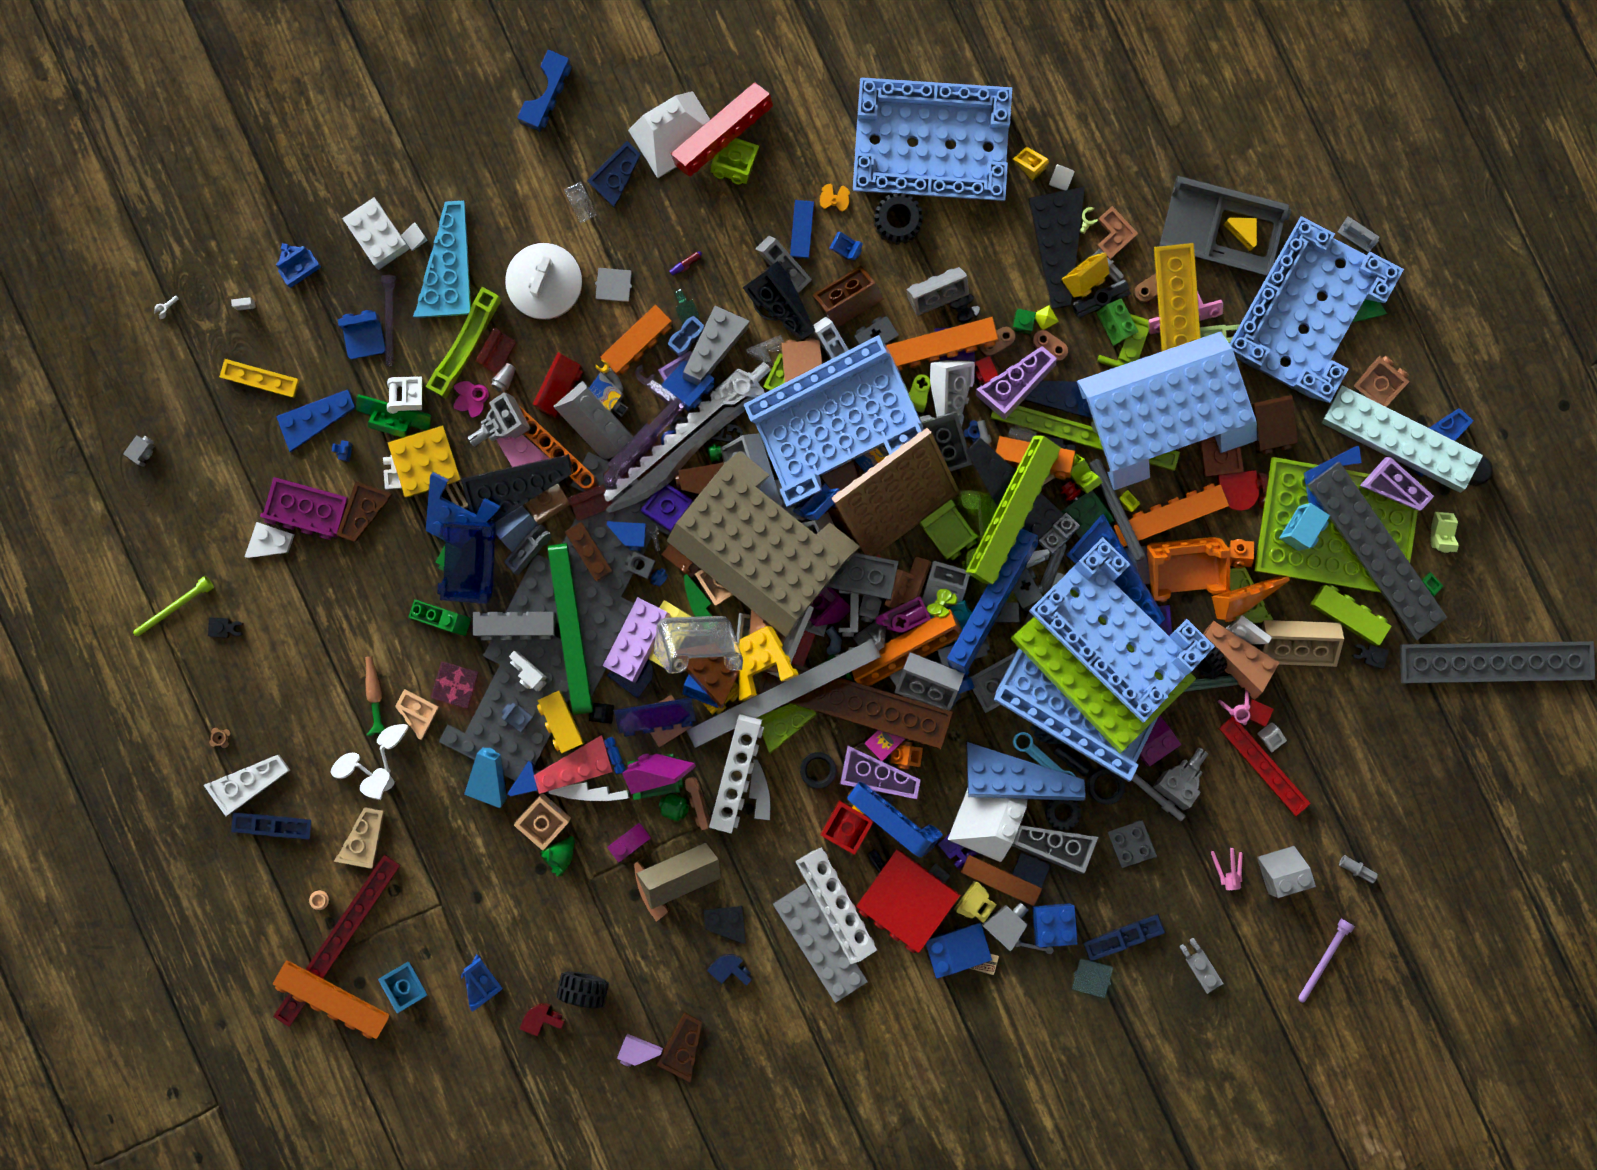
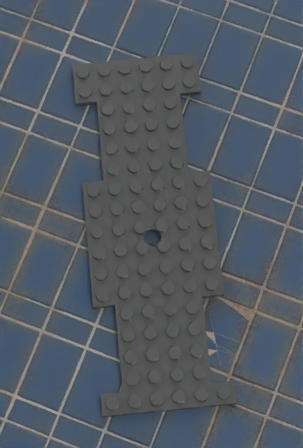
M588 452L582 464L597 478L598 484L593 491L584 490L575 481L571 484L572 487L588 494L571 528L580 522L585 525L612 568L613 573L596 582L568 536H566L563 543L568 544L592 698L607 669L603 664L634 603L622 597L634 574L626 570V559L633 552L644 555L656 529L667 535H670L671 532L641 513V508L651 496L631 506L608 513L606 511L607 507L628 491L632 485L629 484L607 502L604 496L605 491L617 489L616 480L603 477V474L612 463ZM586 477L584 479V486H587L591 483V477ZM607 521L646 524L645 548H641V551H630L629 547H626L607 526ZM538 554L534 556L505 613L555 612L556 625L559 624L550 561ZM637 560V561L635 562V564H634L635 569L637 568V566H638V564H639V562H640L641 560ZM500 636L493 637L483 656L500 664L466 732L464 733L451 725H447L439 742L475 760L477 753L482 747L494 749L496 753L501 754L503 775L514 781L517 780L528 761H532L535 766L552 734L546 729L545 723L547 720L545 716H541L538 711V700L559 690L562 692L566 703L570 700L562 640L556 636H551V639L546 640L539 639V636H531V640H520V636H512V640H500ZM513 651L520 652L547 677L545 680L546 685L540 691H535L532 688L527 689L519 682L521 678L518 675L522 670L516 669L510 663L512 659L509 656ZM516 703L533 716L522 732L502 719L504 714L501 712L507 704Z

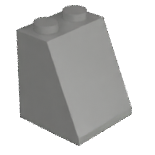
M1295 846L1257 857L1269 895L1280 898L1316 887L1310 867Z

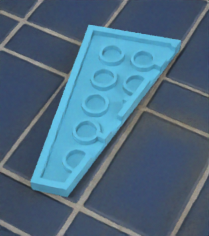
M464 200L447 201L444 204L439 229L434 240V247L430 254L423 279L422 290L418 297L417 308L413 315L414 318L468 315L470 312V280Z

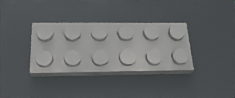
M806 883L773 903L835 1003L868 982L856 963L850 964Z

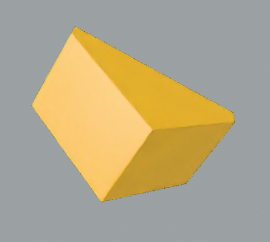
M1027 146L1013 158L1014 162L1032 181L1049 164L1047 158Z
M1229 218L1223 224L1249 251L1257 245V218Z

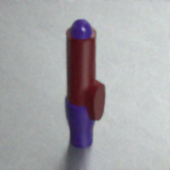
M696 251L682 262L676 264L669 271L673 276L689 269L692 263L701 258L702 252Z

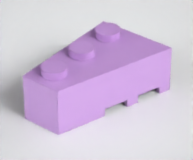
M1385 457L1360 485L1365 489L1419 511L1434 497L1389 457Z

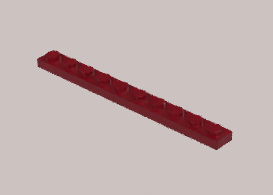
M386 854L382 857L305 970L322 979L325 977L401 866L399 863ZM290 993L273 1016L288 1027L292 1025L307 1003L295 1000Z

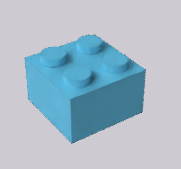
M1312 503L1298 506L1279 539L1298 551L1313 548L1319 540L1317 536L1320 531H1324L1328 526L1329 521L1327 520L1330 515Z

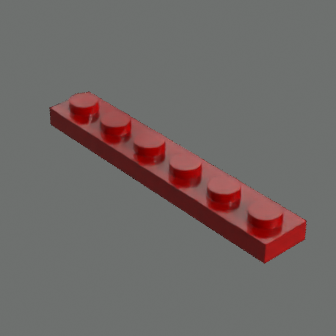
M1234 716L1230 717L1218 728L1294 816H1297L1311 804L1247 730L1236 721Z

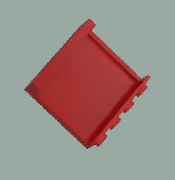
M897 849L856 907L859 908L858 912L865 918L871 917L875 920L874 924L881 930L886 928L890 931L889 935L898 942L902 940L906 943L905 947L909 951L920 953L961 895Z

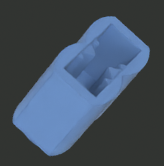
M694 316L688 318L682 325L681 330L674 333L669 339V348L679 357L686 354L691 348L692 343L699 340L704 325Z

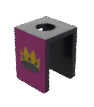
M876 730L864 744L880 761H883L905 739Z

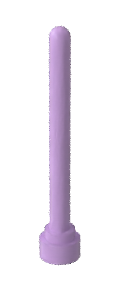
M1342 918L1337 924V934L1298 997L1302 1003L1308 998L1345 934L1351 933L1355 927Z

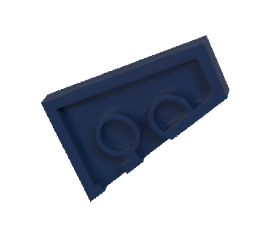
M626 141L587 182L615 208L641 154Z

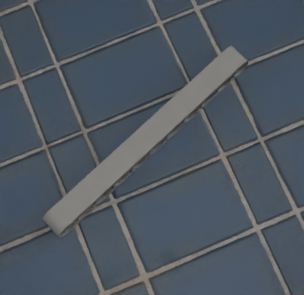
M873 639L688 729L687 733L696 748L735 729L739 714L757 718L881 657Z

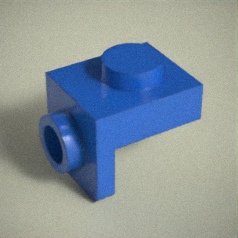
M837 232L829 249L847 260H855L862 252L861 247L863 243L851 239L842 232Z

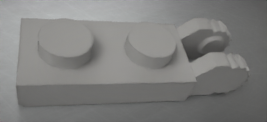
M1192 938L1190 939V944L1197 953L1191 956L1186 946L1182 944L1179 947L1197 980L1208 994L1222 985L1223 982L1204 951L1199 947L1195 939Z

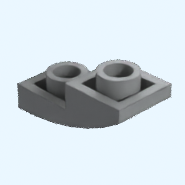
M1065 513L1053 524V527L1038 543L1045 550L1048 549L1050 554L1053 555L1077 531L1080 525L1070 515Z

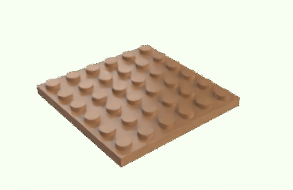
M926 428L916 434L910 441L901 445L895 452L886 456L880 463L871 467L862 476L853 480L843 490L838 491L831 499L863 554L875 556L949 500L960 494V491L931 431Z

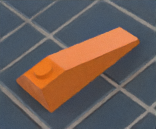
M1278 576L1212 596L1217 619L1225 620V622L1236 620L1237 616L1243 615L1290 581L1289 577Z

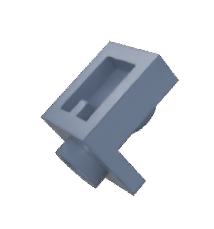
M516 703L507 704L501 712L504 714L502 719L520 732L525 729L533 718L531 714Z

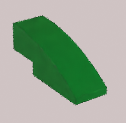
M686 574L684 576V583L689 604L697 621L704 631L708 633L718 625V622L707 611V608L712 603Z

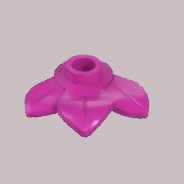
M469 381L459 382L454 385V389L460 394L454 403V409L459 411L468 410L472 418L478 416L483 411V404L489 397L487 388L483 385L474 386ZM478 391H481L483 393L482 397L480 398L476 397V393Z

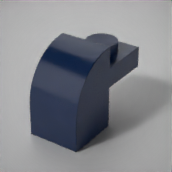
M736 954L720 956L707 970L721 984L731 973L746 986L752 980L751 972L744 965L742 967L739 966L743 958Z

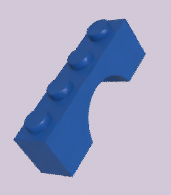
M547 50L540 66L542 72L548 78V86L545 93L536 100L524 101L517 117L520 124L539 132L542 127H546L549 117H547L548 113L554 109L557 93L560 94L564 87L563 80L565 76H569L572 69L569 58L551 50Z

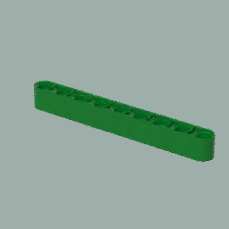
M567 543L548 546V555L573 715L592 713L593 704L569 548Z

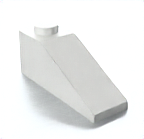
M824 317L813 325L815 328L813 333L820 340L821 346L830 359L849 351L830 319Z

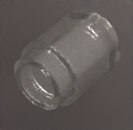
M1015 424L1014 428L1010 427L1007 438L1031 442L1033 436H1036L1037 431H1033V428Z

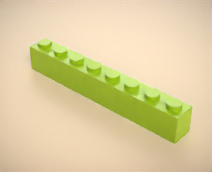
M1033 436L966 570V573L982 583L993 584L997 580L999 571L1006 562L1007 555L1011 547L1014 546L1016 537L1023 528L1025 519L1032 510L1033 503L1040 494L1042 485L1049 476L1053 463L1059 456L1058 453L1061 447L1045 436Z

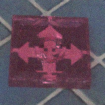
M441 661L430 698L468 709L479 672Z

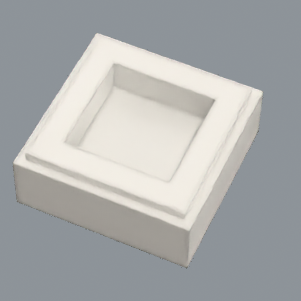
M252 298L231 300L232 307L236 310L256 308L255 301Z

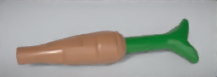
M373 656L365 657L366 697L372 706L374 725L366 734L367 736H372L375 733L381 734L385 730L381 722L379 707L382 692Z

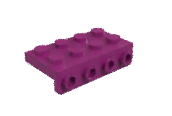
M273 477L265 509L260 517L265 518L264 522L276 525V522L283 523L284 528L294 530L295 527L302 529V533L312 535L313 532L320 533V538L331 540V537L338 538L337 532L349 498Z

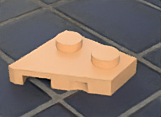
M406 689L402 692L395 706L420 740L425 736L439 709V706Z

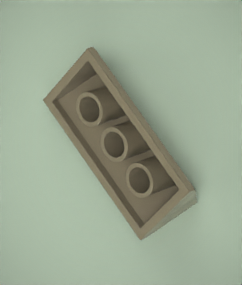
M707 843L636 873L651 909L721 878L719 860Z

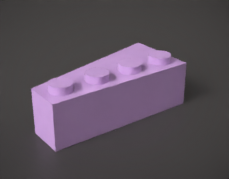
M1042 346L1023 358L1016 365L1006 369L999 376L992 378L985 385L976 389V396L1005 420L1056 366L1057 358Z
M847 745L840 784L855 787L858 782H863L874 791L917 799L920 779Z

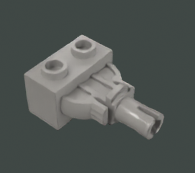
M504 392L489 402L492 409L488 412L486 419L481 421V429L469 435L468 439L476 447L487 438L492 441L507 437L516 439L531 428L515 398Z
M1202 748L1197 749L1189 762L1183 760L1180 765L1164 771L1153 786L1155 790L1182 810L1190 808L1201 793L1198 791L1199 778L1202 775V771H1199L1205 758L1209 755L1206 751L1202 753L1204 751Z

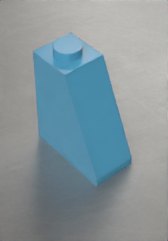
M482 747L476 755L464 795L498 808L502 807L507 797L501 754L496 753L494 749Z

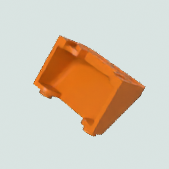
M1217 537L1148 544L1147 559L1152 597L1155 601L1164 602L1171 597L1172 592L1207 589L1215 596L1230 591L1231 550L1222 539Z

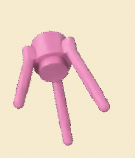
M1246 689L1245 704L1237 705L1234 709H1231L1223 701L1218 700V703L1233 715L1237 722L1243 723V725L1247 724L1250 718L1249 692Z
M1234 848L1230 849L1231 873H1226V877H1224L1215 852L1211 851L1214 864L1220 876L1221 885H1225L1226 890L1240 889L1243 853L1239 852L1238 869L1236 872Z

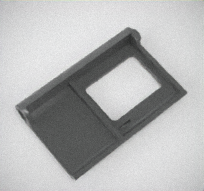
M1177 176L1159 246L1194 243L1195 257L1268 276L1274 264L1283 223L1289 219L1291 209H1289V204ZM1223 211L1257 218L1273 224L1265 257L1216 244Z

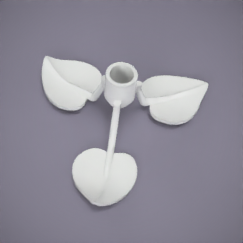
M406 724L393 725L386 728L379 735L377 743L381 745L380 751L385 769L379 768L372 774L358 763L360 760L359 754L348 753L334 763L330 771L332 776L337 779L346 778L355 770V767H358L370 776L361 783L360 791L369 798L381 800L383 792L389 790L394 785V780L389 774L391 770L388 767L384 749L395 747L403 738L409 726Z

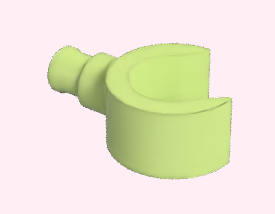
M1093 207L1086 208L1081 215L1082 225L1080 233L1085 234L1089 226H1093L1098 221V219L1088 221L1085 218L1087 212L1094 210Z

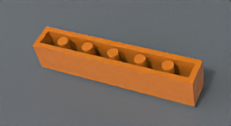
M989 317L886 345L891 353L898 370L902 371L905 366L910 365V368L918 367L924 361H929V363L937 362L940 360L939 357L947 356V358L958 356V352L966 351V353L977 351V347H993L996 345V342H999L994 319Z
M1214 483L1203 487L1204 491L1200 493L1194 490L1185 494L1187 498L1179 500V497L1168 501L1169 505L1163 507L1161 504L1151 507V511L1144 514L1143 511L1133 514V518L1129 522L1138 541L1228 507L1229 504L1221 484L1215 486ZM1115 521V525L1111 528L1122 546L1125 547L1127 543Z
M949 609L950 614L947 617L941 619L934 617L887 642L879 651L881 657L852 671L854 680L859 684L871 686L903 669L909 653L925 657L958 639L962 632L958 619Z
M288 960L285 961L273 982L278 991L292 994L295 1000L299 1002L305 1001L310 1004L312 1009L328 1013L327 1016L329 1018L345 1022L344 1025L346 1027L362 1031V1035L369 1039H372V1037L378 1038L389 1018L388 1013Z

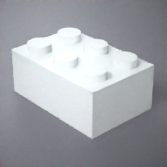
M372 198L342 218L378 270L410 249L375 198Z

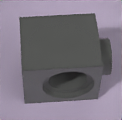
M633 552L632 555L629 554L625 562L626 570L648 580L656 564V561L636 552ZM637 560L644 561L645 566L643 569H635L634 564Z

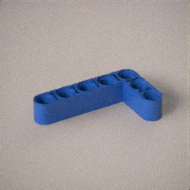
M858 782L847 797L854 806L918 857H923L929 853L943 836L941 831L933 825H928L921 830L863 782Z

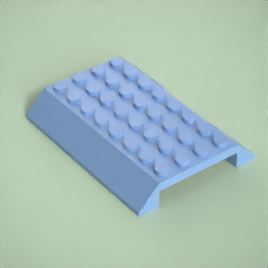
M1221 332L1077 381L1082 398L1087 399L1110 471L1107 473L1113 490L1150 478V458L1215 436L1220 453L1257 441V421L1233 349Z
M880 335L743 404L750 421L756 424L782 485V488L779 490L787 507L822 491L820 476L884 444L890 455L899 449L901 445L907 443L916 434L924 430L896 363Z
M1018 648L1001 680L994 701L1128 782L1133 778L1138 764H1136L1138 757L1157 720L1156 718L1124 751L1119 753L1020 648Z

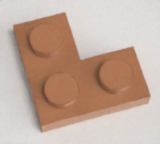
M1113 206L1098 218V221L1110 234L1096 247L1101 249L1103 253L1105 252L1107 257L1111 259L1138 235L1134 228Z

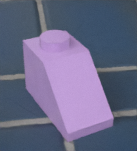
M627 1034L617 1059L621 1060L620 1063L631 1067L632 1064L636 1066L661 1055L663 1048Z

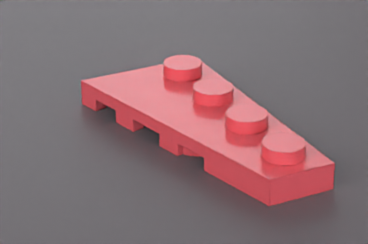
M602 735L536 773L534 778L539 794L611 773L612 768Z

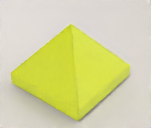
M1050 305L1036 312L1035 320L1041 330H1045L1059 322Z
M1128 490L1119 498L1124 510L1133 512L1140 505V502Z

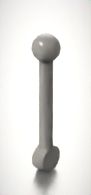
M1020 940L1015 944V947L1023 946L1046 951L1047 954L1053 953L1052 947H1037L1036 945L1023 943Z

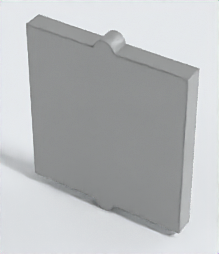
M598 268V277L595 282L597 286L596 299L629 302L630 289L632 288V271Z

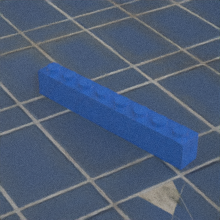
M1025 529L1019 531L1016 542L1011 547L1007 555L1008 558L999 571L997 580L993 584L987 585L947 657L948 666L964 674L967 673L1038 545L1036 534Z

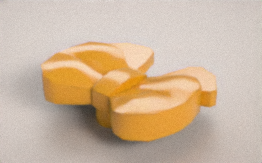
M826 184L822 188L823 192L820 195V206L823 209H827L832 205L836 206L841 212L846 211L849 206L848 195H850L848 188L841 186L838 195H833L832 184Z

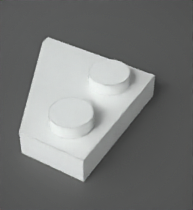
M257 522L245 557L253 558L288 553L294 534Z

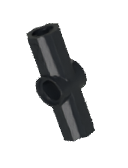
M1121 280L1073 302V310L1079 319L1103 308L1109 303L1131 295L1130 288L1125 280ZM1103 295L1106 298V302L1100 303L1097 300V296Z

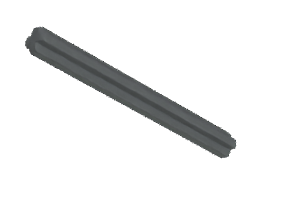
M1095 459L1090 462V466L1103 482L1100 484L1101 490L1134 560L1137 562L1145 558V554L1112 488L1101 461Z

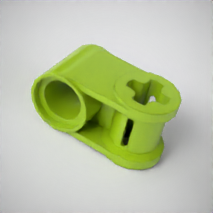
M922 374L913 380L909 395L916 411L924 413L931 384L929 377ZM921 379H923L924 384H926V386H923L922 389L919 388V384H917V382H919Z

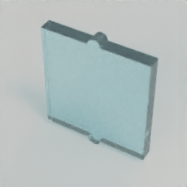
M1080 958L1077 971L1074 972L1075 978L1072 989L1105 998L1108 985L1111 984L1110 978L1113 967Z

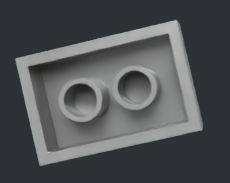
M909 653L895 693L950 711L962 683L964 673L919 655Z

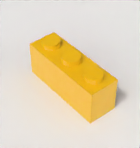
M560 690L538 700V711L547 720L545 726L547 731L552 733L555 738L553 744L557 751L560 750L561 753H564L584 744Z

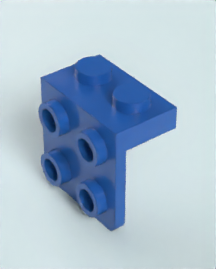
M365 310L360 315L345 314L342 316L343 318L338 319V325L343 330L347 355L350 359L386 352L381 320L376 312Z
M683 360L662 383L661 388L689 412L701 403V398L704 394L708 395L714 388V378L708 374L699 385L684 380L683 371L688 361Z

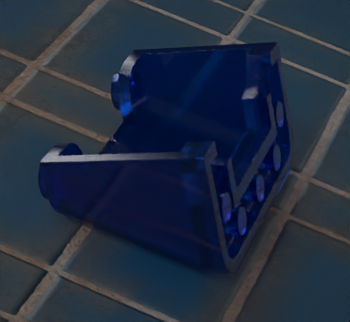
M445 522L444 526H441L440 537H443L445 541L444 579L442 583H438L437 588L440 600L487 604L491 599L494 576L495 523Z

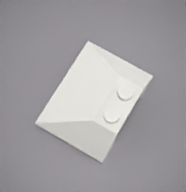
M692 91L676 95L647 112L628 131L656 177L660 178L677 167L674 164L671 153L709 122L710 118Z
M967 788L948 840L1002 862L1014 842L1027 808V799L968 797Z

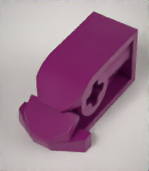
M920 596L875 617L877 625L885 626L887 630L898 633L905 632L931 619ZM897 618H899V620H904V623H902V628L900 626L895 625V623L898 622Z

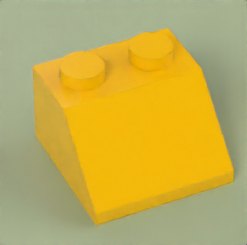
M1104 252L1088 257L1061 279L1074 298L1087 296L1091 293V288L1094 285L1097 287L1105 281V277L1110 274L1107 254Z

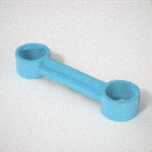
M1020 732L1014 736L1013 745L1018 751L1026 752L1041 766L1075 776L1072 772L1064 771L1033 744L1030 734ZM1019 735L1029 737L1030 744L1027 748L1021 749L1017 746L1016 740Z

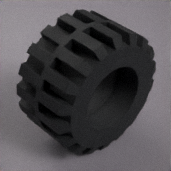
M894 193L891 197L890 195L886 196L885 200H881L876 208L874 218L876 232L881 235L883 240H888L887 243L890 244L895 242V245H900L902 242L906 244L909 240L912 241L918 235L923 220L922 209L918 206L919 203L913 201V197L910 195L905 197L904 193H901V196L897 195V193ZM894 210L904 211L909 216V224L904 228L892 227L887 221L888 214Z
M564 972L561 973L556 997L564 1003L579 1007L601 1008L605 1005L609 982L601 977L586 973Z

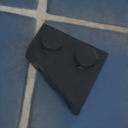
M742 905L704 909L706 930L743 944L746 943Z

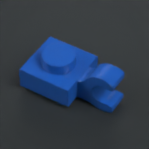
M341 440V445L333 444L332 452H336L339 460L350 462L353 444L349 441Z

